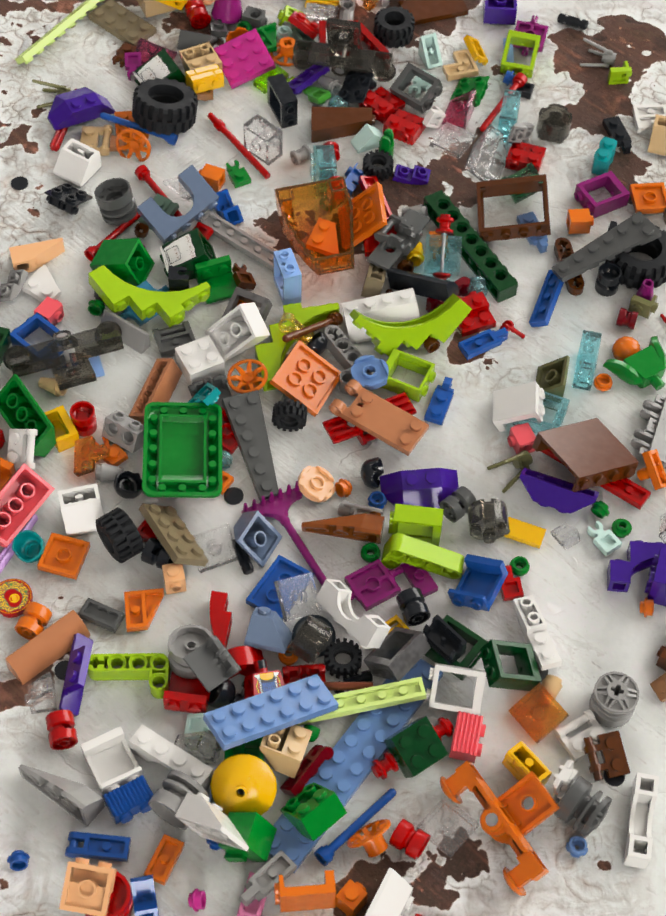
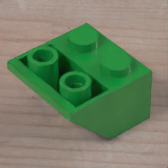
M314 782L305 786L300 794L289 799L286 805L280 809L292 825L304 837L312 841L316 840L347 814L334 791Z

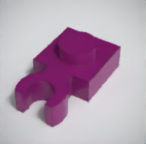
M141 52L124 53L125 70L128 71L129 81H131V76L134 75L133 72L142 66Z

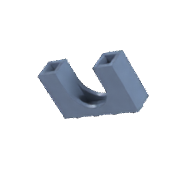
M193 165L178 175V181L193 200V206L187 214L178 217L170 216L159 207L152 197L137 207V213L163 244L176 239L180 231L185 232L191 227L190 223L194 220L199 221L204 217V212L208 209L211 211L218 205L219 196Z

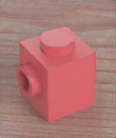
M48 296L34 310V314L39 313L54 326L61 322L64 317L61 302Z
M528 422L517 424L510 428L507 439L510 447L514 448L516 454L524 450L529 453L535 451L532 446L536 436Z

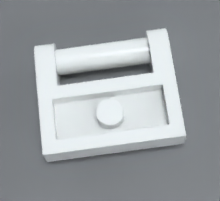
M9 428L7 461L13 463L15 468H20L23 464H26L30 469H35V463L33 462L35 436H38L37 429Z
M590 709L584 711L583 715L568 724L553 729L555 737L574 763L588 756L584 752L585 743L583 738L592 737L593 744L596 745L598 744L596 736L606 733ZM585 723H588L590 726L570 739L566 736V734Z

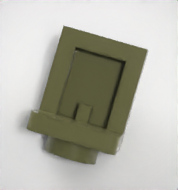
M634 294L628 311L639 312L638 315L648 319L650 314L655 313L659 303H656L658 296L654 295L652 300L649 301Z

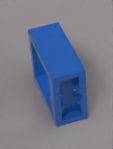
M39 313L29 317L22 325L10 333L12 346L41 369L64 353L61 340L56 338L58 334L63 332ZM40 327L54 339L37 351L24 339ZM67 337L65 340H66L67 349H69L70 347H69V341H68V337Z

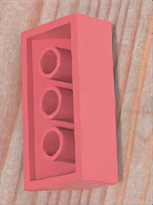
M23 464L0 490V546L8 547L55 489L26 464Z

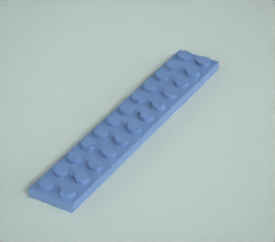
M420 659L400 681L422 676L425 691L427 692V688H432V680H428L430 667H435ZM442 671L439 672L438 682L443 677ZM386 679L383 684L397 681ZM424 700L361 712L333 747V757L329 760L325 759L318 768L317 774L310 778L305 786L314 782L334 791L343 807H345L372 771V761L374 759L380 760L388 750L383 740L404 728ZM282 814L273 825L277 828L269 856L272 858L282 850L297 865V869L293 872L295 874L325 832L312 841L304 837Z

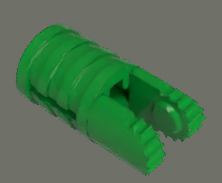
M386 129L379 141L378 152L383 150L384 153L388 152L389 156L392 155L393 158L394 133L392 129Z

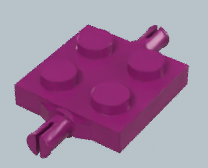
M535 15L531 17L529 22L517 20L514 31L541 35L538 52H542L549 26L538 24V16L535 17ZM513 45V47L522 48V56H524V53L525 56H527L529 50L534 49L524 46Z
M377 559L345 576L344 581L352 591L351 600L356 599L368 611L401 593V588L396 583L395 577L404 573V570L401 568V565L389 570Z

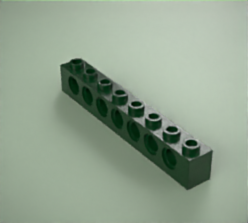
M442 190L425 196L423 206H427L428 216L437 228H439L440 223L436 221V218L440 217V214H449L451 218H454V222L450 224L453 234L447 235V240L496 302L500 303L515 296L518 287L516 278L511 276L505 265H502L497 255L489 249L488 244L472 228L468 219L464 218L459 208L454 206L450 197L445 195Z

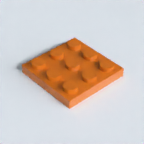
M379 182L374 183L338 209L343 248L347 251L387 225L382 184Z
M299 340L269 383L294 400V402L299 401L300 404L303 403L304 407H307V412L315 417L338 384L341 371Z

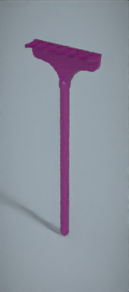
M296 481L294 489L287 485V490L284 493L279 488L278 495L275 497L273 492H270L268 500L261 496L260 503L256 504V500L253 499L252 506L249 508L247 503H244L241 513L258 510L263 516L280 521L320 584L323 585L327 578L288 517L290 506L303 497L298 481Z

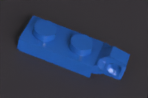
M505 327L497 331L488 329L459 342L458 348L465 358L469 360L501 345L503 341L508 339V331Z
M445 377L442 386L438 385L435 388L424 416L425 421L443 425L454 395V389H451L453 378Z

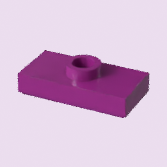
M406 563L401 564L404 575L413 588H420L424 597L438 591V586L428 571Z

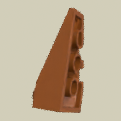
M370 512L369 514L363 513L303 522L301 527L304 532L381 544L385 516H381L378 512Z

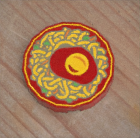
M7 579L0 582V614L7 618L23 615L28 603L33 602V593L30 586L19 579Z

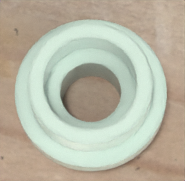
M287 25L280 26L277 30V37L279 39L292 37L291 28Z

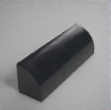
M390 268L386 271L390 289L399 291L413 288L415 295L446 301L453 293L456 296L459 293L458 285L453 281L396 268Z

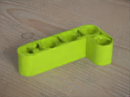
M395 533L384 544L381 562L389 569H394L403 562L449 579H460L465 558L463 555L405 534Z
M162 653L93 654L90 657L87 672L92 680H149L151 695L157 699L163 698L164 690L168 691L170 682L169 660ZM117 665L122 666L121 668L114 669ZM137 665H142V666H143V667L138 668V669H137V668H134V667L137 666ZM158 665H164L162 668H156ZM157 684H163L162 687H155Z

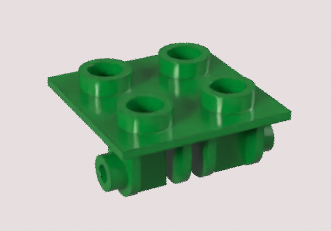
M490 76L460 79L450 101L470 100L473 107L479 106L485 91L488 89Z

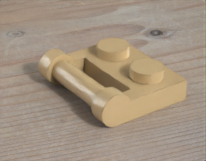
M104 125L103 127L82 126L80 142L100 151V156H108L110 153V135L112 134L113 127L111 125ZM99 135H103L102 146L99 148Z

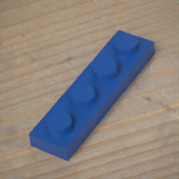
M549 270L529 320L531 327L548 326L564 284L552 270Z

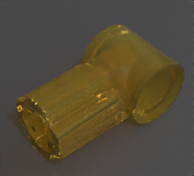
M288 312L281 315L278 324L279 330L284 334L306 327L296 320L292 313ZM288 320L292 325L285 326L283 321ZM309 333L295 340L297 342L300 340L307 345L314 336V333Z

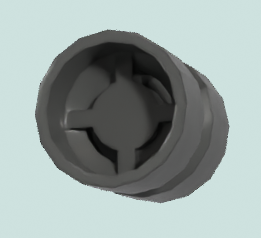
M461 486L452 495L442 500L439 506L440 509H444V516L449 521L455 523L465 513L475 508L477 501L468 488Z

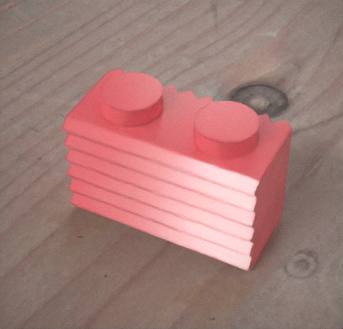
M458 711L449 758L475 763L476 756H481L483 744L479 743V738L484 737L486 725L482 724L483 716Z

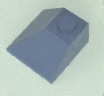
M258 510L243 512L233 527L235 541L260 567H264L282 539V535Z
M256 607L250 619L244 645L285 654L292 641L291 631L276 611H272L268 607Z

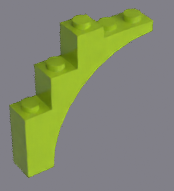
M105 265L88 273L90 286L113 313L123 311L130 306L142 321L146 318H151L157 312L169 327L180 324L185 319V311L191 310L196 304L205 302L210 297L211 286L207 281L181 291L161 292L138 288L124 282L115 276Z
M453 293L443 304L430 313L408 321H378L364 316L355 309L349 315L353 318L352 323L360 330L362 327L367 330L365 333L372 338L371 342L375 345L374 350L380 355L385 353L389 357L393 349H397L401 343L408 348L412 346L418 350L428 336L445 343L472 308Z
M301 302L283 305L284 323L269 325L271 343L255 345V358L265 365L268 372V379L263 386V391L277 389L269 382L282 365L291 346L299 339L296 338L289 342H284L282 337L322 321L332 312H340L338 303H328L302 308ZM262 370L259 374L260 377L264 378V371Z

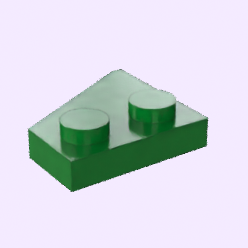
M276 22L256 28L268 52L277 51Z

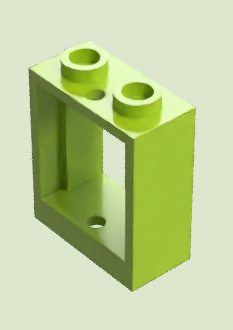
M509 30L500 72L506 74L507 70L514 71V75L521 72L527 78H532L541 35ZM510 44L534 48L530 66L506 62Z
M394 348L386 361L389 368L387 384L381 388L396 394L405 392L409 399L419 402L422 396H426L429 383H433L435 380V364ZM397 366L424 375L425 377L419 388L392 378Z
M395 504V511H390L388 533L392 535L395 533L405 534L439 546L444 509Z

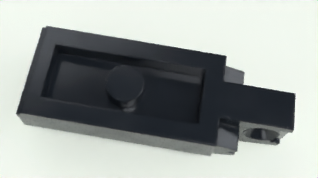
M619 116L603 119L602 125L609 138L617 140V147L621 148L624 155L630 154L632 140Z

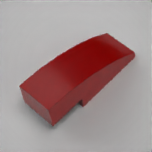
M211 591L210 624L212 635L217 636L227 649L232 627V612H227L228 593Z

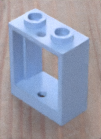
M287 248L273 251L274 282L283 305L300 303L302 274L292 249Z

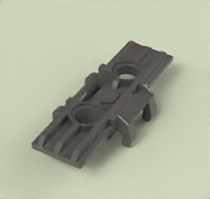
M410 208L402 217L394 214L390 215L387 225L374 234V238L380 244L367 258V262L386 271L392 268L400 257L409 255L419 243L423 235L422 230L431 219ZM394 225V231H396L397 234L395 235L391 233L390 235H388V231ZM386 249H393L394 252L389 253Z

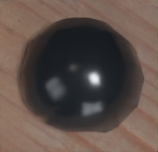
M320 331L303 343L318 355H321L327 348L328 341L326 336Z
M376 457L368 459L362 464L360 474L367 487L379 488L380 480L378 478L384 473L381 459Z
M122 471L117 474L114 480V489L117 494L125 499H134L142 492L140 474L130 471Z
M227 679L213 689L210 693L208 705L218 709L231 704L236 694L233 682Z

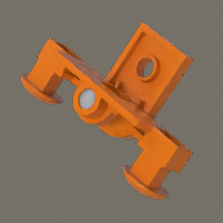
M466 761L448 779L441 776V788L445 795L457 804L462 803L460 794L466 789L474 793L484 807L480 817L482 829L494 840L510 845L517 855V860L520 862L512 870L504 867V879L512 891L520 896H525L526 892L523 887L531 880L538 881L549 871L524 836L560 809V807L533 771L497 798L473 763ZM527 797H532L534 801L531 809H525L523 806V802Z

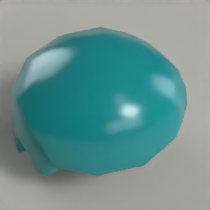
M25 530L19 532L13 539L12 550L17 557L26 563H33L41 558L45 549L43 539L34 531Z

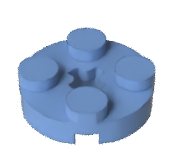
M364 355L354 361V365L351 367V379L357 380L363 388L374 390L387 384L389 368L383 359L380 358L379 360L373 355ZM367 370H370V372H375L371 375L366 374Z

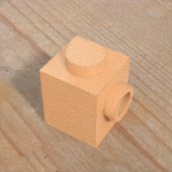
M171 563L162 565L166 595L185 592L186 581L183 564Z

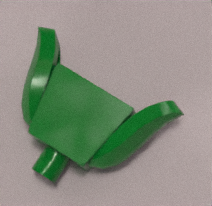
M658 336L651 337L648 347L627 357L623 361L608 359L603 364V367L611 371L622 381L631 385H637L639 388L643 389L652 385L658 391L665 386L661 378L666 370V355L658 340Z

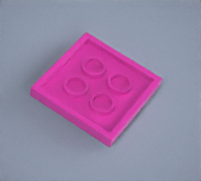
M256 28L214 48L222 61L223 73L232 89L276 68Z

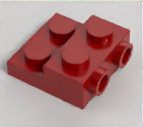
M380 86L374 92L369 90L364 103H359V107L372 108V115H375V120L384 124L391 114H395L398 109L405 108V102Z
M398 109L395 114H391L385 121L383 134L386 129H392L395 139L413 146L426 128L422 123L424 118Z
M513 142L506 158L505 168L538 175L546 148L524 142Z
M472 291L467 296L460 298L472 308L470 313L457 327L462 337L496 327V321L489 310L490 304L483 292L477 293Z

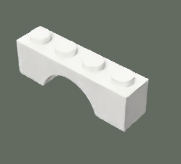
M326 579L315 598L321 605V609L330 613L333 616V620L341 624L349 635L355 637L363 648H380L391 627L377 615H364L359 619L351 607L352 591L340 580Z
M143 724L129 740L132 753L146 762H156L170 771L177 770L196 780L205 790L211 785L214 773L213 768Z
M637 772L634 778L624 865L646 869L651 860L653 842L651 827L658 793L659 776Z

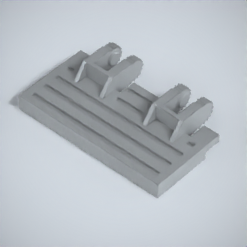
M657 394L654 402L650 400L643 402L642 406L645 409L641 410L640 416L648 421L645 431L641 429L634 431L635 439L633 438L630 444L633 448L639 450L638 455L640 456L644 452L657 449L662 465L666 468V397L664 398Z

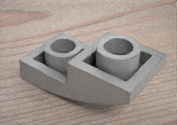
M532 123L514 124L507 141L514 143L529 141L535 126Z
M24 269L10 270L7 283L0 286V302L13 301L17 297L26 281L27 271Z

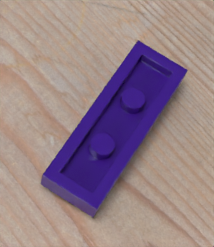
M316 62L288 82L294 94H300L302 90L311 86L320 76L330 71L329 65Z

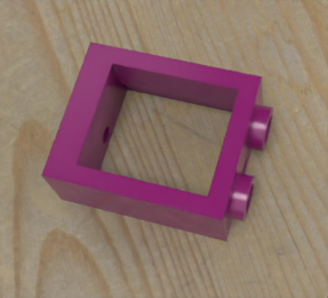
M612 171L576 184L574 193L575 200L584 209L589 208L590 215H593V218L627 206L630 196L629 191ZM605 187L612 197L596 203L589 192Z

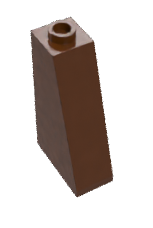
M312 106L311 143L356 135L366 123L371 126L375 125V115H372V108Z

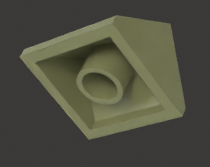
M568 355L538 366L536 382L540 388H543L545 400L562 402L570 361Z

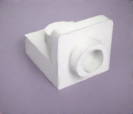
M433 106L426 113L422 123L426 127L438 129L446 114L437 106Z

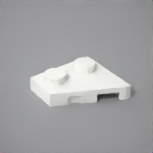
M666 104L633 105L632 113L637 133L652 128L656 114L666 116Z
M46 265L40 267L25 281L22 287V291L40 302H43L47 296L54 300L61 296V291Z

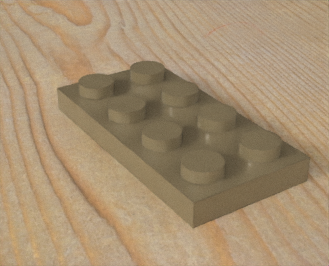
M108 0L88 14L89 20L121 41L136 47L157 33L156 27L114 0Z
M142 503L139 511L173 563L205 567L209 560L195 541L194 536L187 529L186 524L178 516L176 509L171 506Z

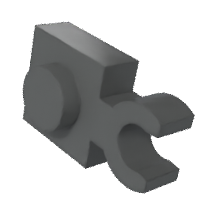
M211 17L210 35L218 38L227 37L226 23Z

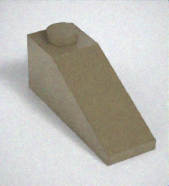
M369 263L361 293L362 297L367 298L381 294L386 270Z

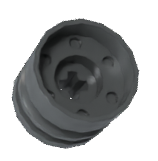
M108 179L96 187L94 191L95 199L100 208L102 218L106 223L120 225L132 220L136 216L137 204L133 197L130 183L126 179Z
M579 777L559 802L558 806L560 809L554 815L565 823H568L575 817L576 821L573 829L577 831L584 824L581 835L586 838L601 824L608 813L612 799L606 796L599 802L603 792L598 791L593 797L590 796L593 785L584 778Z

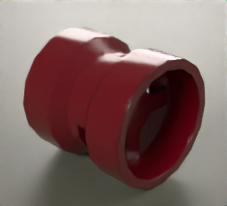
M621 308L616 325H625L629 329L634 330L639 312H629L627 309Z

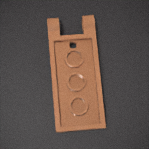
M350 379L344 387L349 395L356 397L348 408L340 399H334L329 406V410L334 415L343 418L407 456L410 455L429 429V424L363 388L355 379Z

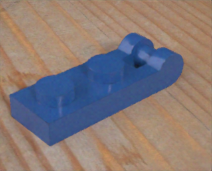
M69 832L68 841L70 842L69 847H66L65 856L70 858L83 857L128 862L131 837ZM84 842L83 848L78 847V843Z

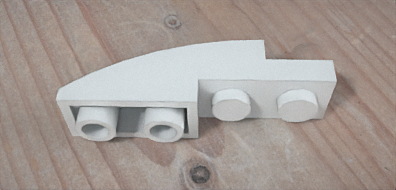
M533 595L513 599L526 644H532L534 655L541 671L560 667L562 660L547 632V623Z

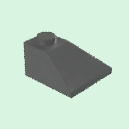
M180 29L177 49L184 50L206 42H210L212 45L218 42L219 38Z

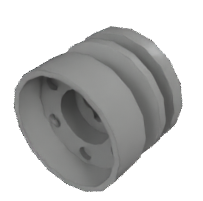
M615 671L605 673L599 677L589 702V709L593 712L599 724L605 727L617 728L629 722L639 700V689L636 682L630 676Z
M171 770L167 779H164L162 783L164 789H157L148 804L168 824L186 830L188 826L177 819L175 814L187 792L196 795L200 792L208 796V793L196 780L187 774Z

